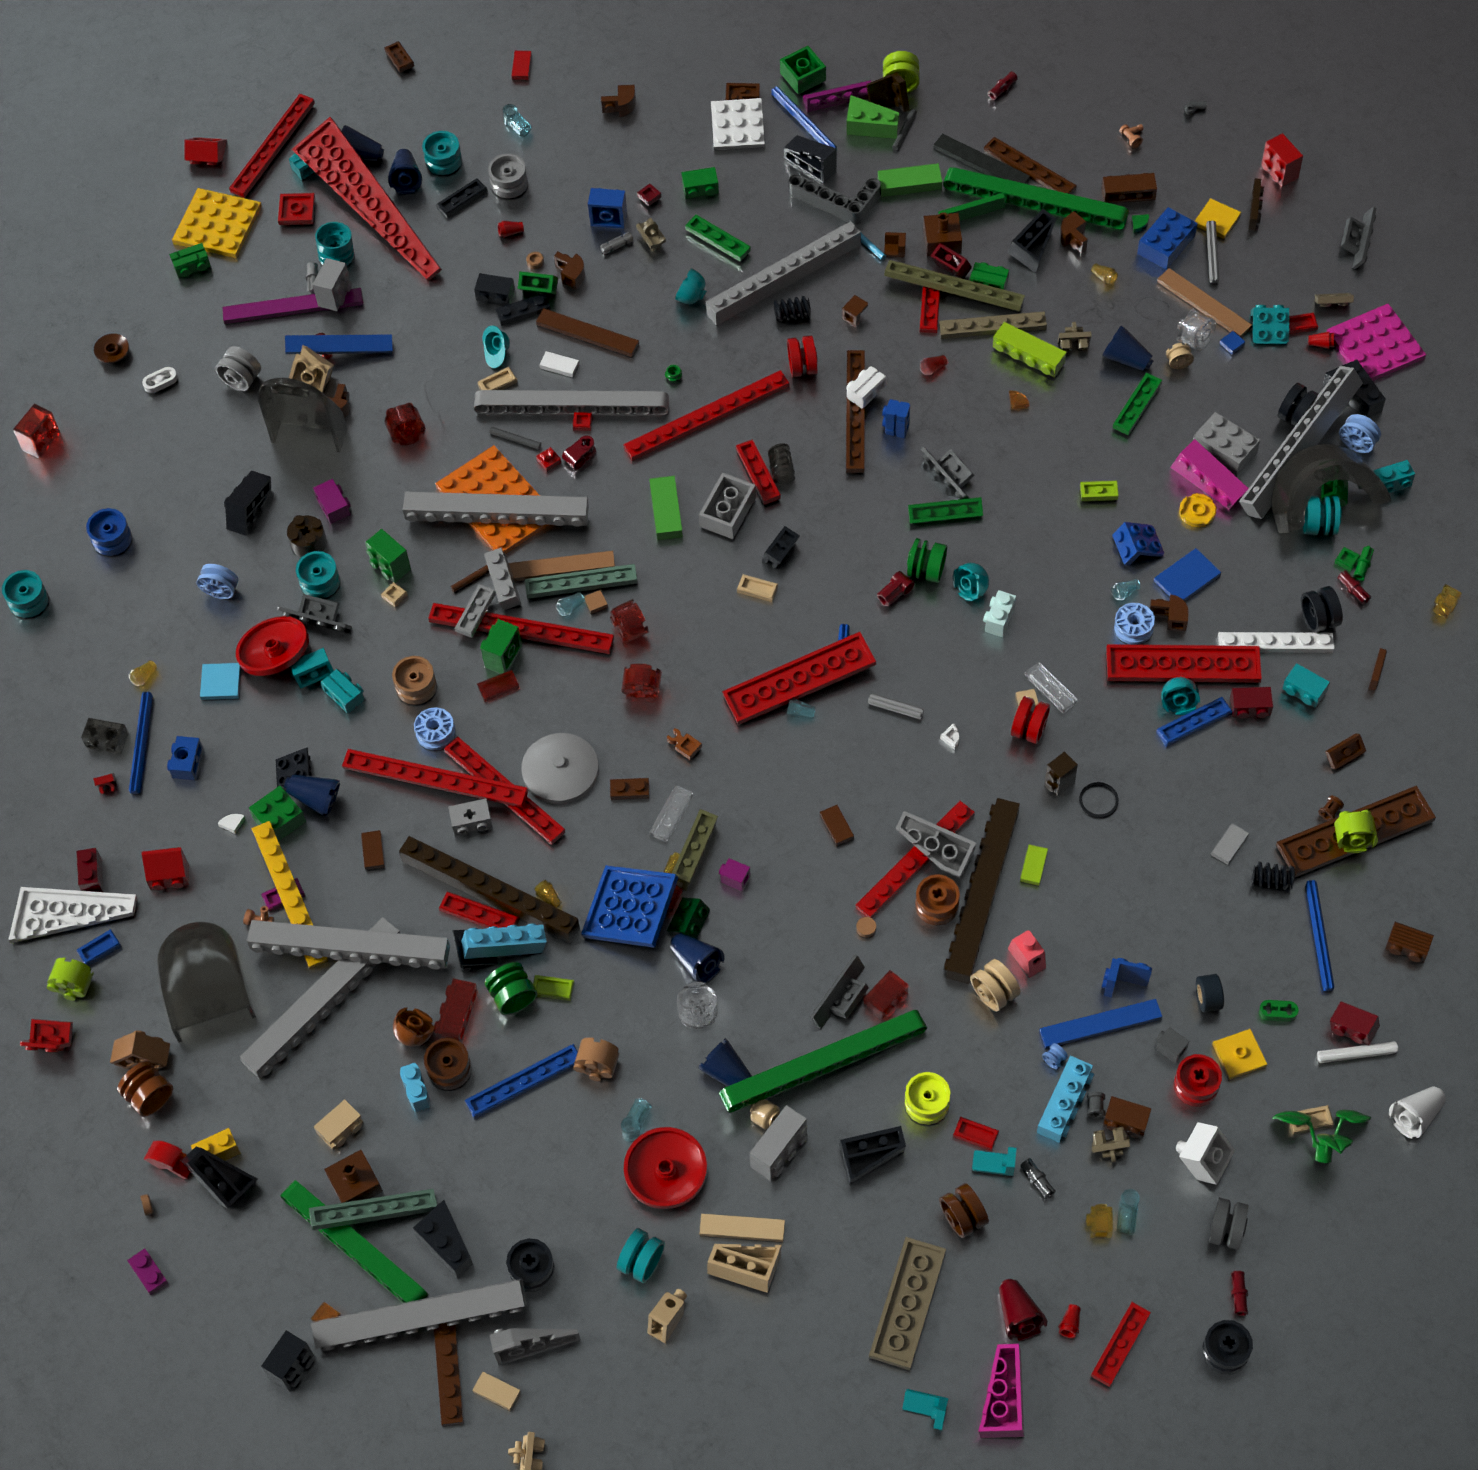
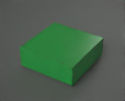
M1344 547L1334 563L1351 572L1361 555Z

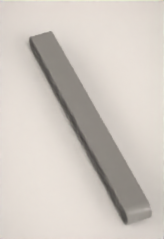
M479 390L475 393L474 411L479 414L574 415V412L592 413V415H665L668 413L669 395L663 391Z

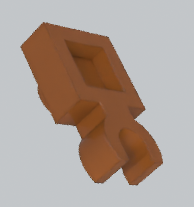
M676 728L673 729V733L676 735L675 738L667 736V741L675 745V750L689 760L702 748L701 742L688 733L683 737Z

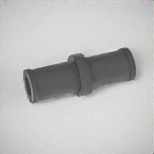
M1028 1158L1022 1162L1020 1167L1023 1168L1031 1179V1184L1033 1186L1036 1185L1044 1198L1048 1199L1054 1195L1056 1190L1045 1178L1046 1174L1037 1168L1032 1159Z

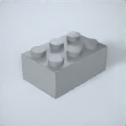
M1216 412L1193 437V440L1196 439L1236 476L1257 454L1260 439Z
M722 473L699 513L700 527L733 539L756 498V485Z
M786 1105L751 1150V1168L770 1181L774 1176L778 1177L783 1171L784 1163L793 1158L796 1153V1147L799 1144L802 1145L808 1137L807 1118Z

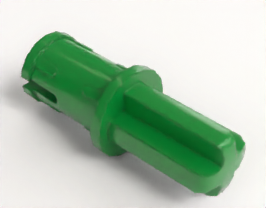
M1371 546L1364 547L1360 558L1356 561L1357 567L1353 578L1357 581H1364L1366 572L1371 567L1370 561L1374 553V549Z

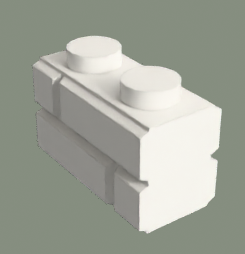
M872 366L867 370H862L855 381H850L847 385V398L861 409L864 408L886 387V376Z

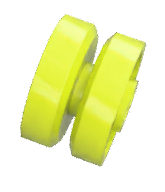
M932 1072L919 1073L910 1079L906 1085L905 1108L912 1120L919 1124L931 1125L944 1119L949 1111L951 1094L945 1079Z

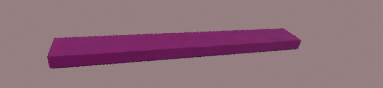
M354 288L347 292L344 304L339 308L363 305L362 289ZM315 294L222 307L224 324L330 310L318 307Z

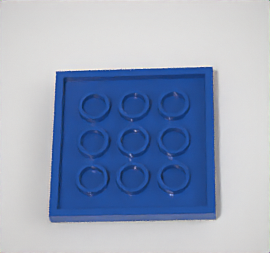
M605 865L581 935L587 939L655 948L678 881V876L672 873Z

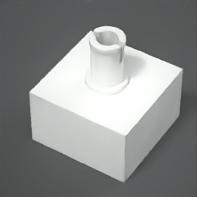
M1197 1122L1188 1141L1180 1140L1176 1145V1151L1180 1154V1159L1196 1180L1216 1185L1235 1152V1149L1219 1127Z

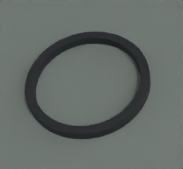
M1103 782L1088 784L1082 789L1079 796V804L1082 810L1094 818L1108 817L1118 807L1119 798L1117 792L1113 787ZM1093 786L1106 787L1115 796V806L1108 813L1094 814L1083 805L1082 796L1084 792Z

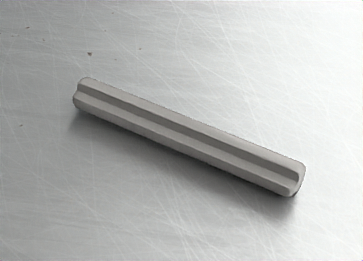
M1214 220L1206 222L1209 278L1212 284L1219 282L1217 233Z

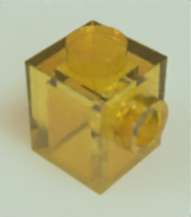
M1097 1204L1091 1206L1090 1214L1086 1213V1226H1090V1238L1112 1237V1207H1107L1105 1204Z

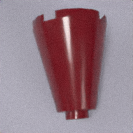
M1004 1280L999 1287L1008 1338L1010 1340L1017 1338L1018 1341H1024L1041 1333L1040 1328L1043 1325L1044 1327L1047 1326L1048 1320L1018 1280Z

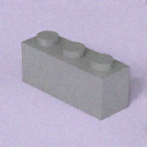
M502 548L484 553L496 595L502 608L506 610L520 605L521 601L507 556Z

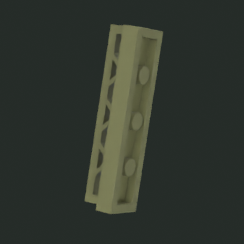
M702 809L697 814L672 871V874L678 876V881L683 883L682 890L685 891L688 890L718 818L717 815Z

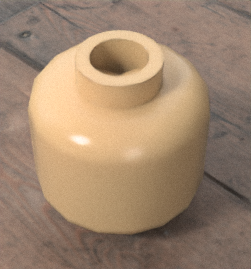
M767 1099L760 1100L752 1104L750 1108L751 1121L763 1129H768L780 1114V1108Z

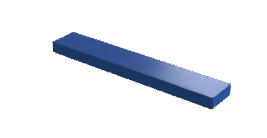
M392 334L285 335V354H300L302 345L307 346L317 354L393 352Z
M1152 999L1039 1029L1045 1049H1048L1053 1043L1060 1046L1162 1020V1014L1157 1000Z
M572 1044L467 1098L465 1103L473 1118L476 1119L572 1069L578 1051L575 1045Z

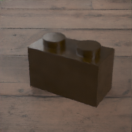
M1065 751L1047 764L1045 785L1049 791L1054 792L1057 796L1073 785L1076 780L1078 764Z

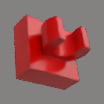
M551 447L536 456V460L546 472L562 463L561 458Z
M114 773L93 778L95 786L100 785L99 791L101 794L105 793V785H109L111 791H115V786L112 781L116 780Z

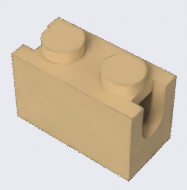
M344 1099L314 1126V1129L320 1138L334 1150L336 1147L342 1146L348 1136L358 1132L364 1122L361 1119V1115Z

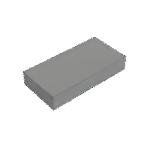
M1232 823L1211 855L1229 865L1249 833Z

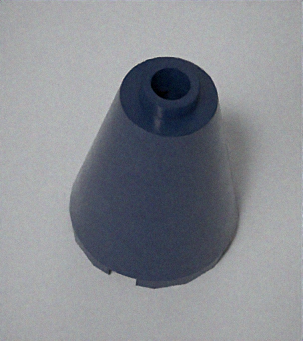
M347 125L343 126V134L363 161H378L379 158L382 159L384 149H382L380 143Z
M399 149L396 152L388 174L389 186L400 194L413 193L422 184V174L411 151L408 149Z
M1123 326L1119 327L1102 354L1107 359L1144 371L1145 368L1148 370L1154 362L1151 359L1153 355Z
M293 774L291 778L287 777L284 788H286V793L321 815L328 817L332 810L330 806L335 802L338 795L340 780Z
M682 933L673 936L670 941V949L696 982L707 983L719 973L720 968L718 966L720 962L724 963L725 960L724 953L720 948Z
M726 1038L708 1054L704 1064L701 1063L698 1067L703 1073L726 1086L752 1077Z

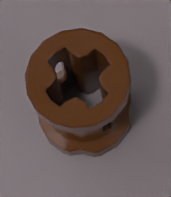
M1333 795L1328 797L1326 805L1318 811L1319 815L1327 821L1334 819L1338 810L1344 807L1342 800Z

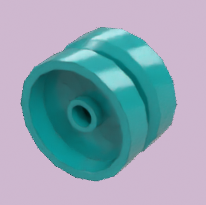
M436 131L429 134L423 140L424 159L426 167L430 172L436 175H447L455 172L461 166L460 145L458 138L453 133Z
M313 551L305 554L297 562L295 571L304 594L323 599L336 592L340 584V577L335 560L330 554L323 551Z
M16 571L10 574L2 585V594L11 612L18 617H34L40 614L48 604V593L39 575L33 571Z
M636 1228L620 1253L616 1266L617 1270L626 1275L633 1272L635 1280L646 1283L662 1257L665 1241L657 1237L649 1239L648 1232Z

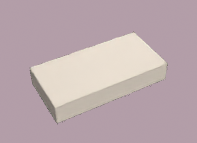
M546 351L539 366L540 369L573 378L579 366V360Z

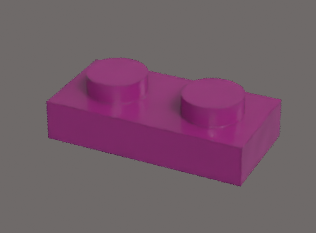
M145 1248L127 1260L150 1295L168 1283Z

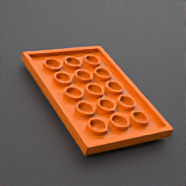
M494 445L435 483L436 488L441 493L540 496ZM468 523L492 550L502 548L505 554L549 526L548 524Z

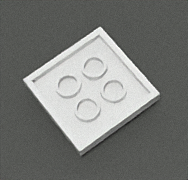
M761 98L711 101L714 150L765 147Z

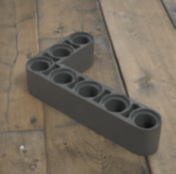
M793 174L788 179L789 194L842 220L851 221L853 224L861 223L880 198L881 183L877 178L868 179L853 199L799 174Z

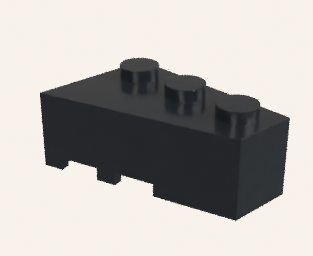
M1354 360L1342 365L1354 368L1363 382L1349 401V405L1366 417L1382 412L1386 398L1359 361ZM1338 368L1326 372L1323 382L1324 387Z

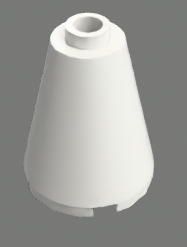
M1432 1086L1394 1102L1389 1108L1390 1118L1394 1117L1396 1129L1408 1138H1419L1422 1136L1445 1104V1093L1442 1089Z

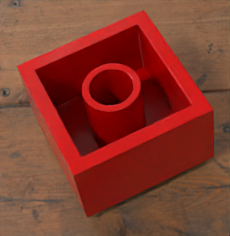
M1282 133L1266 141L1261 165L1265 171H1268L1273 180L1283 187L1299 178L1303 155Z

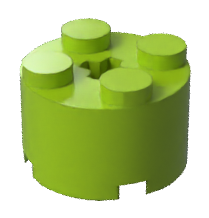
M1369 810L1361 812L1343 811L1339 814L1334 827L1340 849L1341 847L1344 848V852L1361 853L1367 851L1366 847L1372 845V848L1376 846L1378 836L1375 820Z
M57 958L48 978L46 988L51 992L63 994L64 998L70 1001L84 997L94 972L91 973V968L78 960L72 959L71 962L65 961L66 958Z

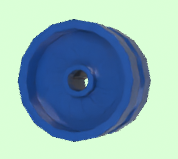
M111 508L101 509L93 513L86 524L87 534L97 552L102 555L112 556L118 555L128 548L132 540V534L126 518L120 511Z

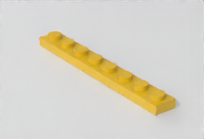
M270 821L251 828L290 923L313 926ZM304 955L309 969L328 961L327 957L314 958Z

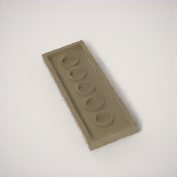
M905 1237L869 1358L911 1370L945 1257V1248Z

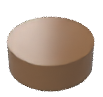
M531 252L527 255L526 261L529 268L539 269L544 265V257L541 253Z
M870 917L860 918L856 924L857 933L864 938L873 936L876 932V922Z
M148 1194L141 1195L145 1216L151 1215L153 1209Z

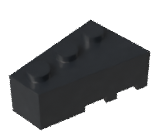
M798 135L784 147L785 160L823 184L837 171L836 148Z
M1042 209L1013 239L1008 253L1036 273L1057 218Z
M251 470L238 487L234 488L232 494L225 499L224 507L227 530L247 535L248 524L250 521H255L256 516L254 514L256 510L263 507L271 492L270 476Z
M901 1126L840 1140L839 1146L849 1185L905 1151L906 1143Z
M197 1146L181 1160L216 1201L226 1208H229L258 1180V1178Z
M443 1200L417 1223L413 1230L416 1237L458 1279L473 1263L445 1200Z

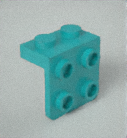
M1255 305V308L1251 309V317H1253V343L1286 344L1289 342V308H1284V305H1273V308H1266V305Z

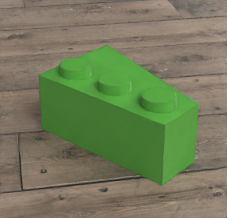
M852 95L850 96L847 115V135L897 138L899 112Z

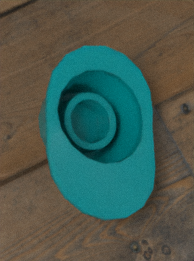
M493 325L488 326L484 330L482 339L486 363L492 368H498L504 362L505 354L510 346V339L505 332Z

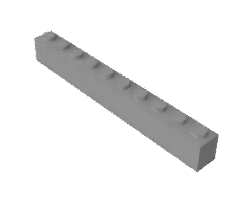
M851 221L706 301L708 317L716 326L861 246V232Z
M1340 366L1240 499L1239 502L1248 516L1260 519L1265 516L1363 384L1354 368Z
M405 491L403 503L405 520L429 522L548 524L578 527L587 526L589 512L588 497Z
M383 917L369 930L400 934V931ZM350 959L338 960L240 1056L242 1064L259 1079L268 1075L273 1066L278 1061H282L286 1057L287 1052L292 1047H296L307 1033L312 1032L316 1024L321 1019L326 1018L330 1010L335 1005L340 1004L344 1000L345 995L349 991H353L363 977L370 975L377 964L363 960L361 962H354Z
M251 920L247 938L250 950L257 953L266 951L277 955L288 953L298 957L309 955L314 958L330 957L334 960L350 959L354 962H361L363 960L374 964H380L381 962L390 963L395 966L406 964L415 968L420 966H427L431 969L446 968L450 951L448 938L258 920Z
M523 1279L317 1320L311 1323L315 1348H322L323 1351L335 1349L337 1344L343 1343V1347L355 1345L356 1340L364 1339V1343L377 1340L376 1336L384 1335L385 1338L398 1336L397 1332L405 1331L406 1334L418 1332L420 1327L426 1326V1330L439 1328L440 1323L447 1322V1326L459 1324L460 1319L468 1318V1322L481 1319L480 1315L489 1314V1317L502 1315L501 1311L509 1310L510 1313L522 1311L523 1306L527 1305Z

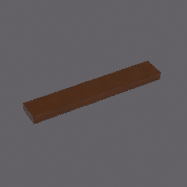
M993 137L984 146L986 153L1029 175L1030 179L1047 189L1072 194L1077 189V185L996 137Z
M544 308L536 320V325L629 357H633L639 346V340Z

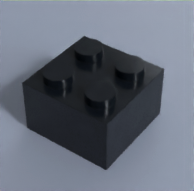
M286 1330L261 1367L270 1380L290 1391L292 1387H296L299 1383L300 1375L304 1369H308L311 1366L314 1354L305 1341Z

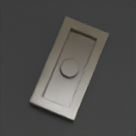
M1351 293L1315 294V302L1320 304L1321 307L1331 306V303H1338V306H1347L1348 303L1354 302V295Z

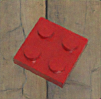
M280 194L278 224H313L315 194Z

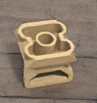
M302 345L300 355L296 354L288 382L295 389H307L311 395H323L326 384L331 377L334 364L307 346Z

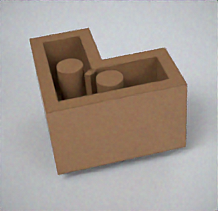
M137 1030L114 1041L110 1063L129 1069L141 1062L147 1061L155 1069L159 1070L167 1065L170 1043L163 1041L160 1037H151L146 1035L145 1032Z

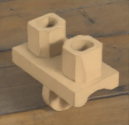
M528 1432L527 1435L523 1436V1443L515 1441V1448L508 1449V1455L514 1457L513 1464H520V1470H542V1460L534 1459L532 1455L533 1452H543L545 1439L534 1437L535 1432Z

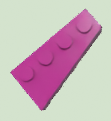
M1196 439L1179 454L1170 467L1229 510L1249 489Z
M997 1344L991 1379L987 1389L986 1402L978 1432L980 1438L1024 1437L1020 1345Z

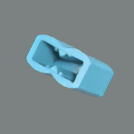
M412 1063L401 1067L400 1076L412 1109L418 1112L429 1108L430 1098L418 1065Z

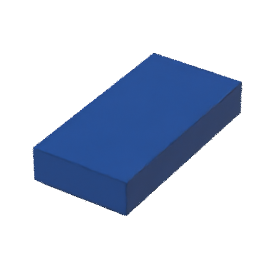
M110 929L76 951L83 962L90 966L122 946Z

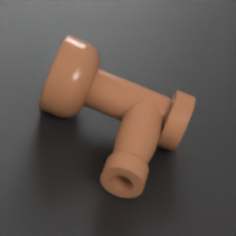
M1125 124L1120 128V133L1129 139V145L1133 149L1138 148L1142 144V137L1134 135L1138 131H1143L1142 124L1131 128Z
M267 906L260 908L261 916L255 915L253 910L247 909L243 924L250 925L251 920L274 922V917H269Z

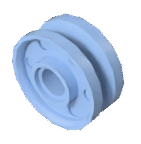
M1353 414L1346 419L1345 424L1340 428L1339 436L1342 442L1350 449L1359 453H1369L1380 440L1381 431L1378 425L1364 415Z
M203 565L200 572L201 575H199L196 581L198 588L215 598H232L235 592L234 588H236L239 582L238 576L230 569L221 565Z
M1141 603L1125 604L1116 613L1114 625L1116 636L1122 642L1131 645L1145 643L1153 634L1154 614L1147 606Z
M437 707L428 708L422 711L415 719L414 731L416 738L425 749L441 750L454 740L456 735L454 720L445 709Z

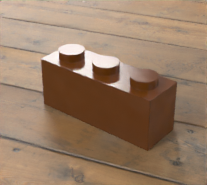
M1154 173L1107 176L1102 179L1101 189L1103 200L1106 203L1156 200L1157 185Z

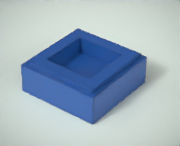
M1232 331L1222 338L1219 344L1230 354H1234L1245 346V341Z

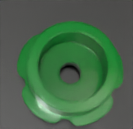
M670 365L666 369L665 377L672 382L680 380L682 378V370L677 365Z

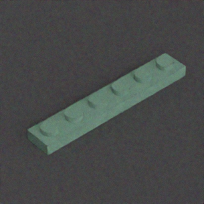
M635 564L525 579L527 599L638 583Z
M434 1189L313 1207L309 1208V1216L313 1231L431 1212L437 1206Z

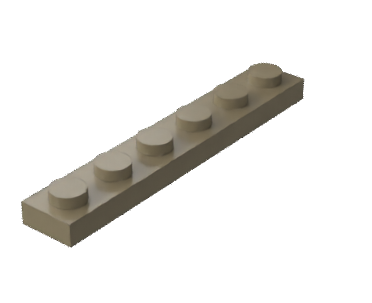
M1045 311L939 321L941 339L993 335L996 334L1004 322L1024 332L1047 330Z

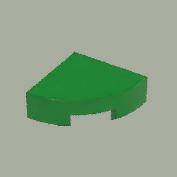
M1149 214L1132 215L1133 233L1140 232L1148 224Z

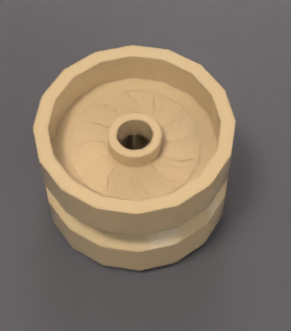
M991 960L984 965V971L980 969L970 976L971 984L980 999L996 1012L1006 1006L1007 1000L1012 1001L1021 993L1015 977L999 960Z

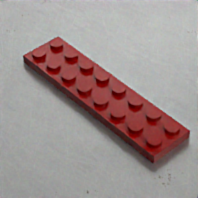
M858 632L724 690L722 693L737 724L740 725L876 665V660L861 632Z
M1107 644L1106 646L1107 681L1168 682L1176 677H1186L1193 682L1261 683L1262 679L1260 646Z

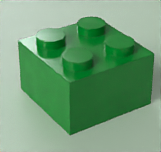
M806 46L780 59V74L795 92L800 94L826 81V66L812 49Z
M380 529L365 542L366 552L370 558L369 563L373 568H378L387 580L391 579L396 583L411 571L407 550L383 529Z
M500 619L497 620L495 625L491 626L487 639H484L480 646L485 668L506 675L522 647L518 626Z
M278 786L249 807L252 818L258 825L270 821L278 842L306 822L303 811L281 786Z

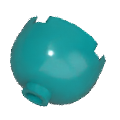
M692 268L689 270L688 277L683 280L675 296V300L686 305L694 304L699 299L703 300L707 292L704 290L706 285L704 277Z
M966 563L953 571V585L961 591L958 593L960 597L967 601L980 598L989 588V576L986 570L977 563Z
M1176 677L1169 680L1163 686L1161 692L1162 706L1169 713L1170 711L1176 712L1175 715H1185L1194 711L1198 702L1200 703L1198 687L1192 680L1186 677Z

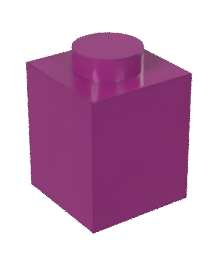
M728 858L726 864L723 863L719 870L721 883L739 891H743L751 876L749 866Z

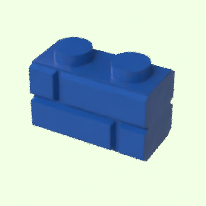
M890 399L888 405H884L882 416L884 418L882 426L885 427L886 435H896V437L905 438L910 426V404L902 401L899 403L897 400Z

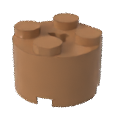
M584 1038L581 1040L573 1069L589 1075V1078L593 1081H601V1078H612L620 1052L618 1053L619 1049L614 1044L602 1039L599 1043L594 1042V1038Z

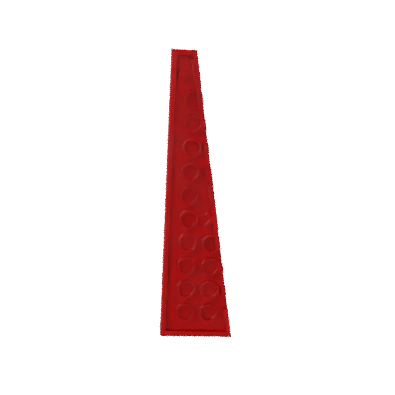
M331 117L326 119L291 149L428 281L442 270Z

